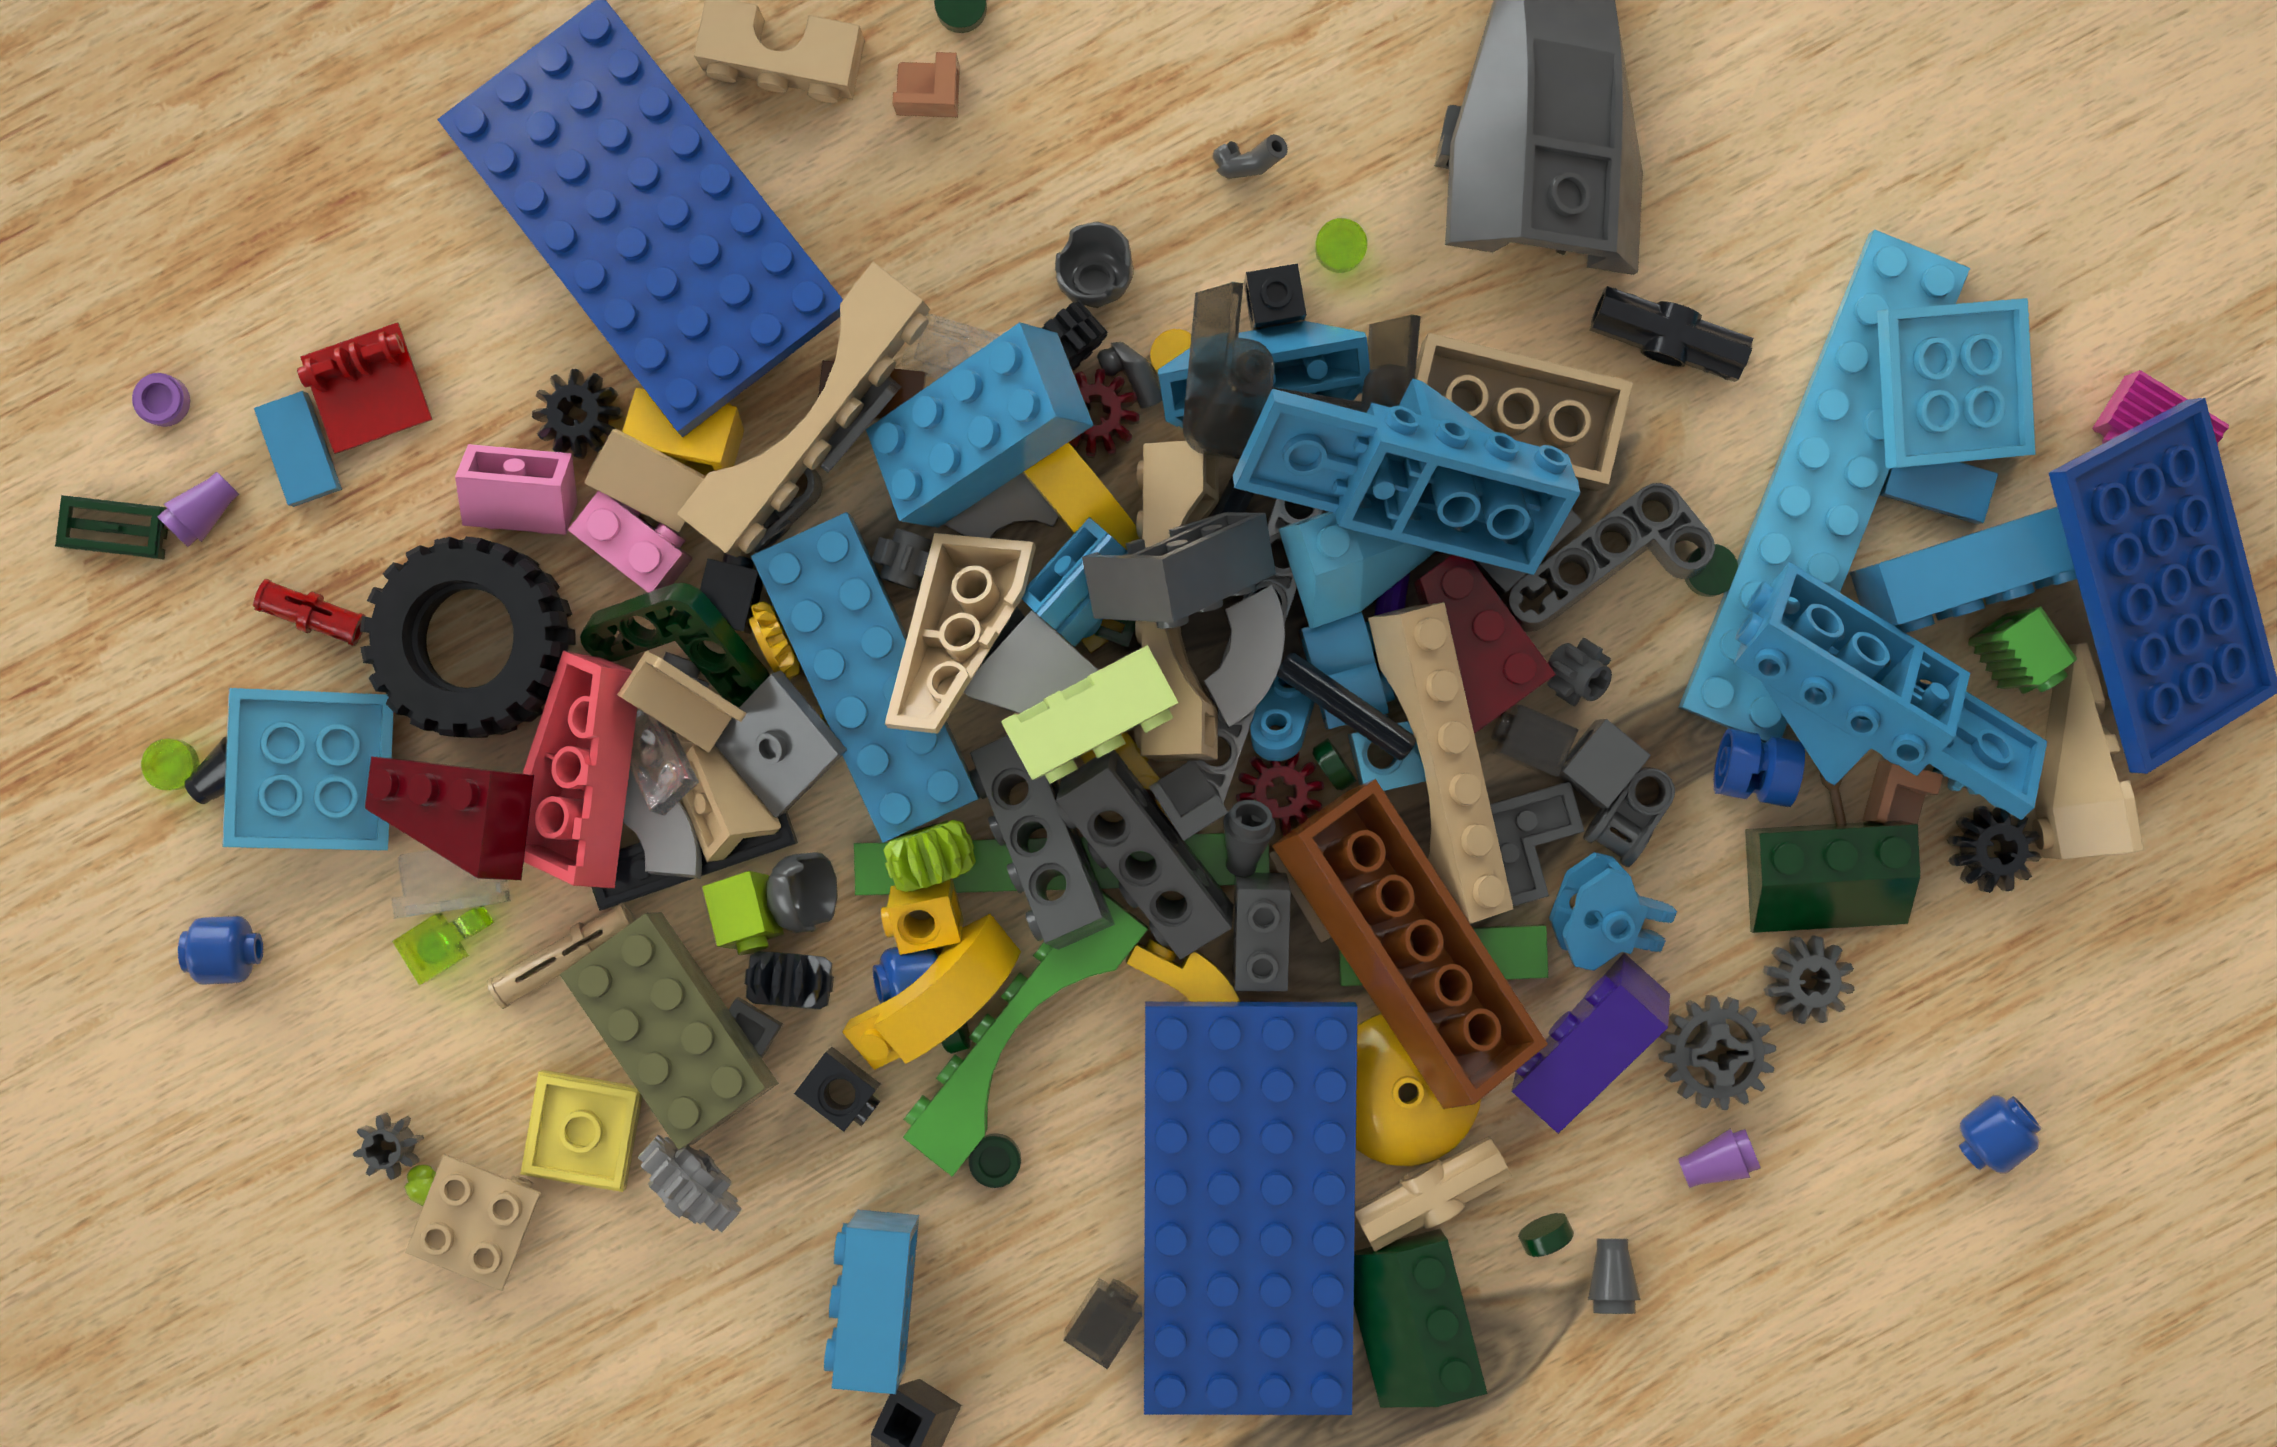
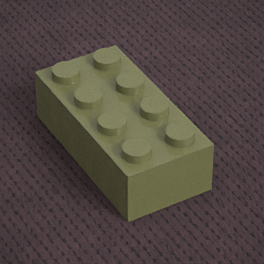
M662 912L643 914L560 974L678 1150L695 1144L779 1084Z

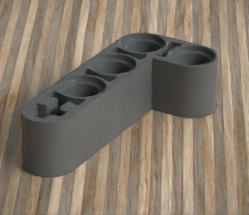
M1652 483L1643 487L1542 563L1534 575L1528 574L1518 581L1511 590L1506 607L1524 631H1537L1544 628L1647 549L1652 552L1664 569L1673 577L1688 579L1699 575L1713 557L1715 551L1714 539L1676 490L1663 483ZM1648 501L1662 503L1668 511V519L1662 522L1649 520L1642 511V505ZM1607 532L1620 533L1627 542V549L1621 553L1608 552L1603 548L1600 537ZM1680 541L1693 542L1701 551V559L1693 563L1682 561L1675 552V544ZM1571 562L1579 564L1586 573V580L1578 585L1566 583L1559 575V567L1561 565ZM1548 583L1552 592L1543 599L1539 608L1540 614H1537L1532 609L1525 613L1520 610L1524 595L1529 600H1533L1545 591Z

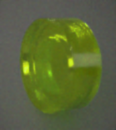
M1337 218L1327 222L1320 229L1315 241V254L1318 261L1323 267L1336 273H1345L1355 269L1362 262L1367 250V237L1364 230L1359 224L1346 218Z
M179 739L155 741L145 750L141 761L142 773L145 779L153 787L160 790H180L185 788V780L199 766V758L195 749L189 743Z

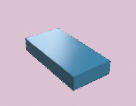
M300 391L254 408L289 506L295 507L342 490L308 393Z
M1962 462L1890 468L1880 496L1974 524H1982L1985 521L1998 473Z

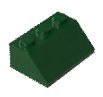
M1899 820L1887 821L1886 824L1860 822L1745 829L1750 932L1908 924L1920 881L1918 824Z
M1437 1229L1402 1238L1376 1252L1372 1246L1354 1251V1308L1380 1408L1439 1407L1488 1394L1449 1242L1442 1230Z

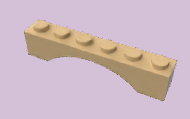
M872 262L840 303V335L835 362L823 391L806 417L788 436L763 454L736 466L709 472L677 515L726 554L738 557L742 551L746 554L750 553L764 537L766 528L762 525L775 509L778 512L783 511L796 496L799 487L795 483L807 468L810 470L816 469L826 458L831 449V445L827 442L839 426L846 429L858 417L864 406L860 400L871 385L879 387L890 376L896 366V361L892 358L905 342L908 345H912L924 332L929 323L925 316L931 309L921 298L875 262Z
M1204 439L1143 444V460H1140L1137 465L1138 486L1143 491V511H1139L1137 514L1136 529L1138 538L1144 539L1146 548L1170 538V529L1207 518L1218 504L1219 451ZM1136 621L1135 631L1138 643L1142 645V648L1147 645L1149 646L1179 702L1177 705L1169 708L1173 719L1147 733L1144 732L1140 724L1134 728L1137 747L1141 749V756L1157 762L1218 760V707L1203 690L1188 661L1180 626L1160 629L1157 628L1156 622Z
M1445 603L1414 605L1369 617L1368 620L1379 668L1393 688L1407 716L1416 739L1425 772L1431 818L1428 860L1470 924L1513 910Z

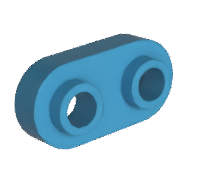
M1277 675L1269 691L1256 706L1250 726L1253 749L1259 756L1270 761L1287 760L1300 751L1315 703L1295 688H1284L1283 686L1289 684ZM1274 725L1284 727L1277 731L1269 729Z

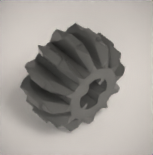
M1813 935L1807 945L1801 937H1791L1789 942L1791 954L1782 948H1774L1772 954L1780 962L1778 968L1770 965L1764 966L1763 973L1776 978L1777 982L1765 987L1764 992L1769 997L1781 996L1775 1006V1010L1778 1013L1785 1015L1793 1010V1020L1805 1024L1810 1014L1819 1023L1827 1022V1006L1837 1012L1845 1010L1844 1003L1837 996L1839 992L1851 994L1855 989L1852 984L1842 982L1841 977L1850 974L1854 968L1851 963H1837L1843 951L1839 946L1831 945L1825 949L1824 939ZM1804 970L1816 972L1817 974L1811 976L1812 979L1817 980L1813 989L1800 986V984L1806 983L1805 980L1800 979Z

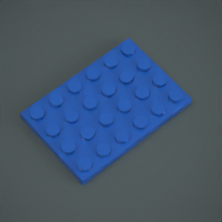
M2206 398L2187 399L2049 472L2054 497L2130 773L2148 774L2277 694V675Z

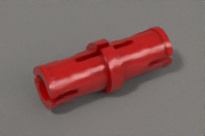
M264 579L256 592L253 602L255 611H262L295 623L297 630L307 634L314 630L347 642L348 645L355 646L363 633L360 632L362 616L366 615L325 602L323 595L313 591L306 595L273 583L272 580Z

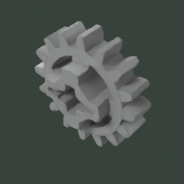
M657 1135L638 1156V1159L643 1162L641 1164L642 1169L652 1175L649 1178L651 1180L648 1183L649 1187L663 1200L665 1207L678 1218L683 1216L694 1224L696 1222L699 1224L704 1222L711 1230L715 1231L718 1229L720 1232H723L741 1211V1207L736 1204L738 1199L727 1191L731 1185V1180L715 1165L714 1160L701 1149L697 1151L688 1146L678 1150L669 1137L662 1138L660 1135Z

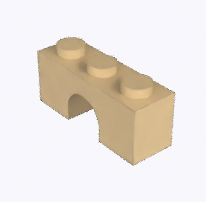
M705 0L694 57L702 70H706L708 77L727 83H736L737 77L756 80L758 87L777 93H786L788 87L807 90V95L810 98L827 103H837L839 97L853 100L865 42L860 25L808 15L805 33L801 41L789 50L774 51L761 44L765 20L758 5L736 0Z

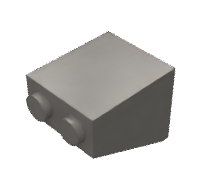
M1031 610L978 668L964 693L973 699L1020 714L1044 701V698L1058 691H1063L1087 678V676L1098 671V669Z

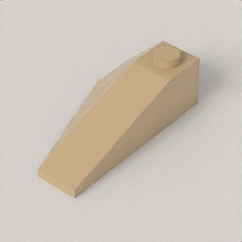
M934 533L885 720L887 728L939 733L1025 594L1036 549L1034 542Z
M2088 642L2068 645L2077 660L2065 668L2068 676L2052 688L2045 740L2048 742L2035 803L2037 819H2034L2032 822V831H2036L2040 835L2035 844L2039 850L2043 851L2044 858L2071 859L2144 851L2137 807L2130 780L2119 782L2113 764L2114 755L2120 751L2116 734L2110 735L2109 730L2101 724L2099 715L2103 713L2105 708V698Z

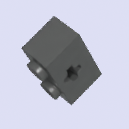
M1255 872L1248 877L1235 876L1232 964L1235 991H1288L1291 889L1287 873Z

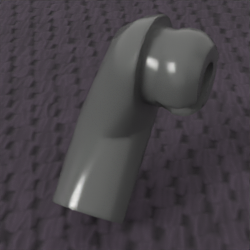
M1273 134L1247 153L1241 154L1238 144L1230 141L1227 145L1223 144L1216 148L1212 156L1214 162L1219 166L1217 172L1227 179L1262 175L1287 155L1288 147L1282 137Z
M1123 342L1111 343V348L1103 349L1098 353L1097 358L1101 368L1105 370V375L1114 376L1118 372L1123 371L1128 377L1141 409L1151 407L1162 401L1160 387L1146 358Z

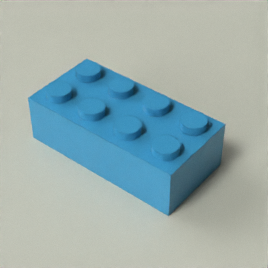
M1019 322L866 429L899 521L939 528L1094 425L1058 333Z
M2058 507L1849 572L1859 604L1905 633L1935 624L1932 614H1935L1937 621L1984 609L1985 605L1982 598L1985 599L1986 605L2034 593L2036 592L2035 589L2059 585L2077 579Z

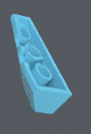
M1326 512L1279 528L1310 628H1316L1361 612L1436 552L1435 550L1338 527L1336 514L1333 512Z

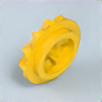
M765 601L752 605L751 609L754 616L749 618V623L773 672L781 670L789 680L799 675L801 664L773 606Z

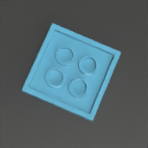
M2028 298L1877 311L1886 468L2035 455Z
M229 688L222 847L388 850L389 823L366 810L365 802L371 756L392 758L394 712L386 705L389 697L386 694Z

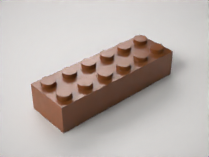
M1376 779L1347 790L1272 844V847L1443 1109L1474 1105L1548 1045Z

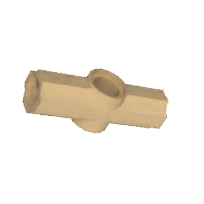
M1488 1136L1442 1162L1440 1159H1436L1408 1172L1400 1179L1399 1185L1356 1207L1355 1216L1373 1250L1376 1252L1422 1226L1427 1229L1448 1221L1465 1208L1464 1203L1487 1193L1513 1177L1492 1138Z

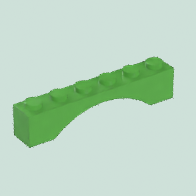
M1102 889L1101 891L1115 925L1059 950L1043 942L1033 955L1040 963L1032 974L1027 978L1019 972L1001 995V998L1008 1002L996 1019L988 1013L968 1037L975 1043V1046L963 1060L956 1054L951 1058L936 1077L943 1084L941 1089L931 1101L922 1095L903 1119L911 1125L903 1138L950 1176L956 1173L987 1132L988 1098L993 1072L1003 1048L1017 1026L1040 1003L1062 988L1089 976L1115 971L1148 930L1146 924Z

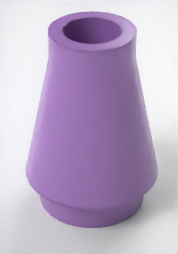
M215 472L209 479L164 503L167 509L157 517L189 547L197 539L201 542L205 539L231 501L239 493L218 472Z
M1730 1128L1692 1153L1678 1158L1689 1188L1700 1184L1750 1178L1749 1172L1761 1169L1745 1129L1733 1133Z

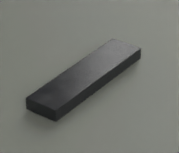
M788 812L778 817L781 828L774 835L743 838L725 860L707 862L702 852L701 876L797 844L798 841ZM641 842L619 850L615 889L592 887L599 911L695 878L653 875L646 872L645 851Z

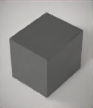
M1599 719L1592 723L1553 772L1565 782L1569 781L1577 792L1597 808H1609L1651 755L1608 719Z

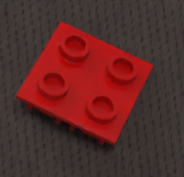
M398 322L300 356L303 366L297 368L299 379L305 388L311 387L334 454L433 420Z

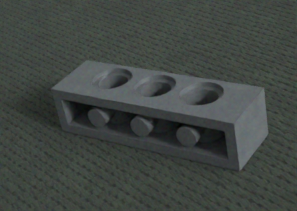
M1008 735L970 752L976 767L970 771L972 782L979 796L982 799L988 798L994 813L993 816L988 818L989 825L999 845L1003 846L1006 844L1013 861L1007 865V871L1018 893L1025 892L1031 910L1026 912V919L1037 941L1044 940L1045 944L1059 950L1115 925L1077 828L1071 829L1063 821L1057 810L1058 781L1049 784L1045 775L1037 780H1032ZM1020 782H1027L1028 794L1026 798L1017 805H1011L1009 796L1012 788ZM1045 828L1047 831L1046 844L1041 850L1030 853L1028 849L1029 837L1034 831ZM1064 875L1066 879L1064 894L1056 900L1049 901L1046 892L1049 882L1057 876Z
M1115 750L1098 759L1097 757L1093 758L1079 767L1078 770L1061 779L1056 799L1057 810L1061 818L1071 829L1076 827L1088 841V849L1095 862L1103 869L1108 867L1119 881V889L1124 899L1131 907H1140L1149 919V926L1154 937L1162 946L1167 947L1169 945L1181 960L1232 929L1234 904L1187 843L1182 840L1177 830ZM1104 811H1114L1119 813L1123 819L1118 822H1109L1104 820L1099 814ZM1136 851H1144L1151 854L1154 858L1150 861H1138L1130 854ZM1166 891H1176L1182 894L1184 898L1169 900L1161 894Z

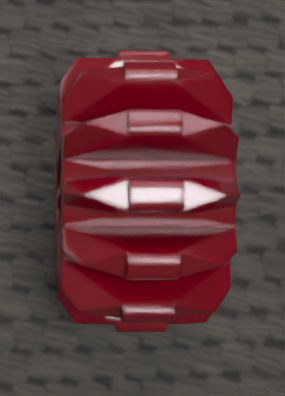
M1104 369L1096 370L1095 384L1088 385L1086 375L1082 371L1077 372L1075 378L1087 409L1091 410L1090 403L1100 402L1102 403L1103 412L1110 414L1107 421L1101 417V425L1092 426L1069 441V443L1076 450L1083 439L1086 440V455L1088 458H1095L1097 453L1096 443L1103 442L1105 451L1109 456L1116 454L1115 443L1112 440L1114 435L1125 443H1130L1132 440L1130 431L1121 424L1134 425L1139 423L1140 415L1138 413L1123 410L1136 403L1137 396L1135 392H1128L1117 396L1125 383L1124 378L1121 376L1114 378L1109 387L1104 386Z
M1299 752L1287 759L1285 766H1281L1280 761H1270V768H1266L1259 757L1253 756L1249 761L1259 775L1255 778L1247 773H1239L1238 780L1244 784L1253 785V792L1237 794V802L1254 800L1266 805L1272 813V818L1274 820L1275 817L1279 818L1280 831L1284 836L1292 829L1289 820L1290 816H1294L1299 825L1309 819L1301 811L1303 806L1315 811L1321 810L1322 803L1307 798L1308 791L1324 789L1323 781L1306 783L1304 780L1305 777L1316 769V765L1313 762L1306 763L1299 771H1296L1294 768L1299 760ZM1276 777H1281L1283 784L1292 785L1294 789L1293 797L1287 796L1286 799L1289 803L1282 807H1278L1276 799H1267L1266 787H1274L1271 780Z

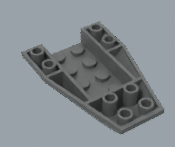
M1493 0L1450 143L1445 245L1493 253L1512 242L1587 254V268L1631 275L1638 273L1643 170L1615 0Z

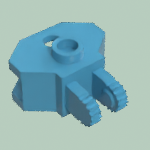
M1593 852L1566 871L1549 920L1558 945L1561 949L1568 951L1574 966L1595 971L1621 952L1631 954L1633 948L1661 952L1666 941L1664 940L1665 938L1655 931L1642 929L1645 918L1672 923L1677 911L1673 906L1663 901L1639 896L1635 891L1631 876L1613 856ZM1577 894L1575 906L1571 907L1570 899L1573 895Z

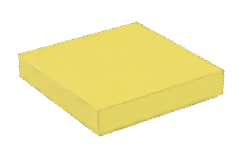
M547 1070L539 1071L520 1174L620 1192L626 1190L642 1102V1095L636 1086Z

